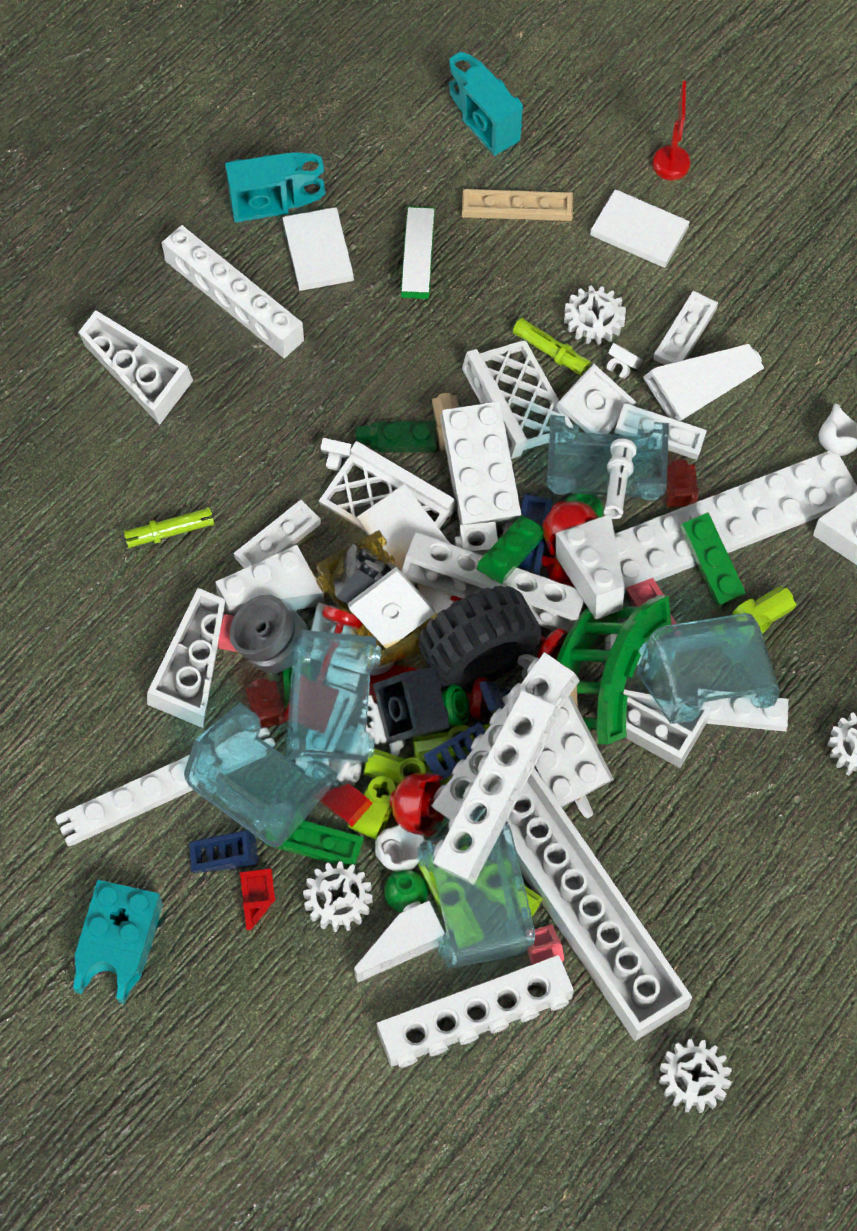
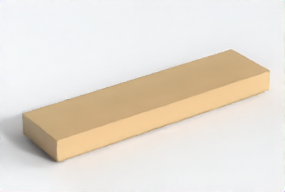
M463 189L462 217L572 221V192Z

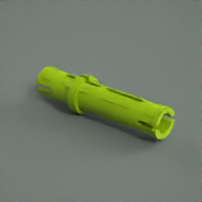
M524 318L519 319L513 328L515 335L555 359L556 364L570 368L581 377L591 367L592 362L572 350V346L557 341Z
M206 507V509L159 522L152 520L149 521L148 525L124 530L125 538L129 539L126 540L128 549L152 541L155 544L160 543L163 538L210 525L213 526V518L208 517L212 515L209 507Z

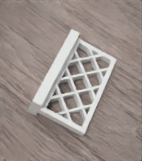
M526 340L483 353H479L477 349L466 353L462 370L480 403L485 404L498 401L501 403L511 459L520 457L523 450L574 435V426L569 417L556 406L559 399ZM522 351L526 358L525 364L510 359V354ZM494 360L502 363L500 371L488 368L485 361ZM506 365L521 371L518 379L503 373ZM524 373L537 378V387L521 381ZM499 380L515 386L512 394L499 389L497 385ZM521 388L533 393L531 401L515 396L517 389ZM536 396L548 399L551 404L550 409L535 404ZM511 403L527 408L525 416L522 417L512 413L510 409ZM530 410L546 416L544 423L540 424L527 419ZM549 418L561 422L564 428L555 430L546 425ZM525 425L540 431L537 437L527 440L522 429Z
M357 441L350 450V457L319 500L321 505L363 530L364 528L357 520L354 508L371 504L372 507L374 503L381 501L393 492L392 487L397 490L404 484H406L418 502L423 505L422 507L425 511L431 510L439 515L434 522L439 529L447 517L450 518L456 510L454 498ZM355 465L364 470L365 479L349 483L347 474ZM368 473L371 474V475L374 476V477L369 478V477H368ZM377 482L386 483L389 488V494L373 497L370 484ZM367 485L369 498L353 502L350 489ZM347 490L349 503L336 505L329 501L335 492Z

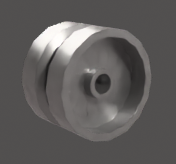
M260 595L245 603L233 618L229 631L230 642L235 650L249 659L258 669L266 673H279L290 668L305 651L309 638L308 626L296 612L290 610L288 605L281 599L273 595Z

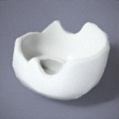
M399 825L387 828L376 839V856L386 868L392 871L411 870L425 855L426 840L423 836L405 831Z

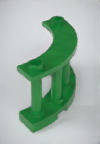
M658 595L649 599L640 607L623 606V610L599 619H595L589 608H587L567 634L557 661L573 671L577 676L583 661L606 662L600 682L579 681L577 684V693L599 695L597 718L582 717L589 730L597 731L598 744L609 745L627 737L626 709L628 696L623 694L626 680L633 677L641 657L639 650L645 642H651L658 633L671 626L669 595ZM617 618L628 619L624 623L617 622ZM601 634H618L610 650L590 649L591 645Z

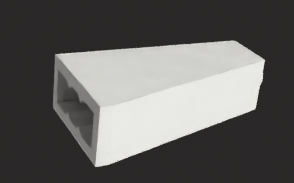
M750 344L656 367L643 376L668 418L681 421L755 375L764 367L759 353L752 349Z

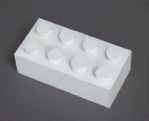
M500 401L442 410L440 421L459 525L495 522L496 526H500L506 522L513 521L515 523L521 516V510Z

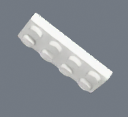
M541 684L537 686L534 690V696L544 695L548 690V685ZM509 694L502 697L505 705L510 700L508 698ZM571 694L559 708L561 716L535 764L542 780L561 807L614 780Z

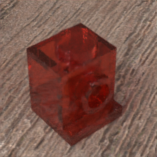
M675 460L670 465H666L664 472L666 507H685L697 502L699 489L697 487L695 464H688L686 460Z
M268 679L253 681L251 687L246 688V693L256 730L286 723L283 720L285 714L276 681L269 682Z

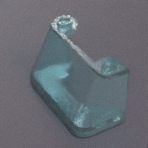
M551 415L548 437L547 487L554 493L561 495L567 493L607 495L610 480L607 465L608 461L612 459L610 452L611 443L617 439H628L636 445L637 449L636 455L632 458L634 469L627 479L625 497H639L645 500L658 499L664 495L667 486L669 423L654 422L653 429L650 432L644 433V429H638L637 436L579 433V425L573 424L572 429L566 425L565 416Z
M750 613L668 625L657 629L650 636L636 671L670 724L693 721L698 717L704 702L751 694L750 701L754 707L769 708L775 706L780 694L760 626Z
M302 630L298 634L293 648L285 750L286 760L368 762V757L372 758L374 739L369 738V733L366 732L370 671H372L374 664L379 665L381 647L376 646L377 637Z
M239 703L195 739L184 771V777L187 784L195 792L263 842L272 847H280L290 838L332 787L338 773L319 761L312 762L303 770L258 737L261 728L258 716Z
M507 821L474 885L440 869L433 863L435 859L433 856L434 850L439 841L445 840L447 835L424 840L418 848V859L421 866H425L428 872L433 871L446 927V932L438 943V950L441 959L445 960L447 968L520 956L533 946L535 941L534 925L512 831ZM464 837L459 842V850H467L472 844V837Z

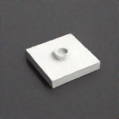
M593 364L556 406L599 444L618 423L624 403L633 406L636 401Z
M397 567L348 603V608L387 650L436 614L431 604Z

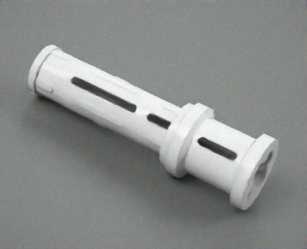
M617 439L611 443L610 447L612 459L608 461L607 465L610 480L604 515L611 514V519L621 518L623 514L627 479L634 469L632 458L636 455L637 448L628 439Z

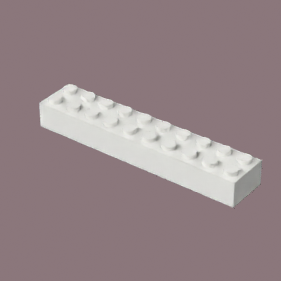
M533 768L498 839L532 890L542 897L541 903L633 1040L637 1041L686 1010L690 1005L692 996L538 772ZM487 809L482 814L484 818L487 815Z

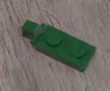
M435 421L371 423V426L356 427V441L362 445H371V449H377L378 453L436 452Z

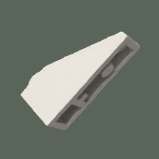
M429 901L423 904L421 902H414L403 909L404 912L397 916L355 966L354 972L357 983L445 944V933Z

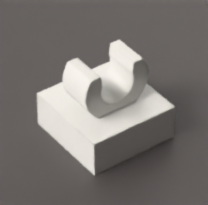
M613 343L608 353L615 358L608 362L607 369L613 371L617 364H621L623 370L619 376L625 379L630 373V367L638 370L643 359Z
M323 438L320 449L324 454L328 455L326 467L331 470L340 471L342 458L348 459L351 455L352 444Z

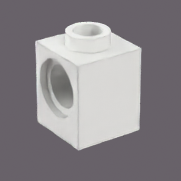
M496 523L460 525V537H455V546L484 556L498 541ZM473 541H479L482 543V545L473 546L470 543Z

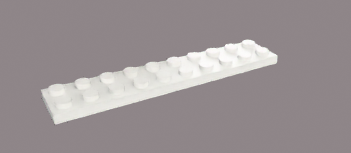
M827 451L618 532L614 535L624 582V594L627 587L650 578L658 581L697 566L680 528L682 523L709 512L727 553H730L824 516L856 493L857 485L840 455Z

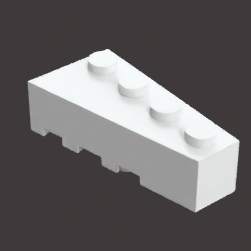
M96 310L79 331L85 347L159 425L193 381L188 366Z

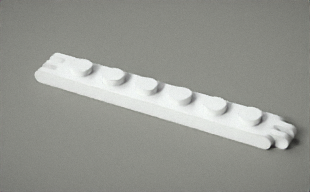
M253 727L248 728L56 816V822L58 825L65 824L60 828L62 835L76 832L65 838L68 846L75 845L264 758L267 755L266 750L272 748L275 742L273 738L260 741L270 735L267 727L257 731Z

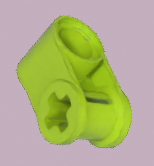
M380 776L369 783L364 795L373 804L353 827L349 825V828L374 840L378 838L386 828L392 813L390 796L396 787L390 778ZM384 791H388V795H383L381 798L377 797V793L382 794Z

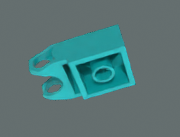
M463 52L450 58V71L455 80L449 82L450 95L463 113V122L489 151L496 156L521 140L523 105L516 96L513 97L509 93L504 82L499 78L497 79L481 61ZM460 60L467 61L470 64V69L463 72L455 66V63ZM456 85L459 87V92L454 89Z
M292 152L264 155L259 158L239 159L225 163L234 223L289 214L288 209L305 206L319 200L326 194L323 179L318 178L324 172L322 157L312 153ZM309 161L318 164V168L313 171H305L302 167ZM316 184L320 189L318 192L310 194L305 191L304 186Z
M97 880L74 955L76 974L73 990L75 993L83 994L85 987L97 973L110 971L117 975L118 989L116 999H118V1003H126L129 993L141 979L144 965L147 963L163 908L159 893ZM127 919V921H122L120 926L116 925L119 920Z

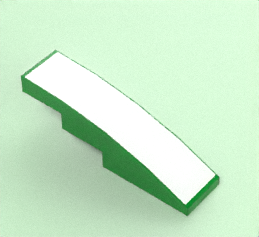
M407 207L401 298L429 299L435 207Z

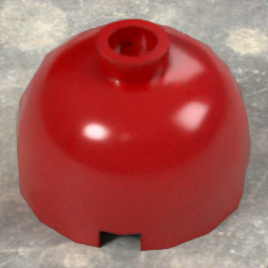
M561 501L551 508L543 522L542 531L545 544L553 556L556 557V533L599 518L590 506L578 501Z
M414 773L405 777L396 789L393 790L390 796V806L396 822L402 829L426 837L436 834L438 830L433 829L436 822H443L445 817L432 807V804L435 802L433 800L434 795L441 787L439 780H444L442 776L431 773Z

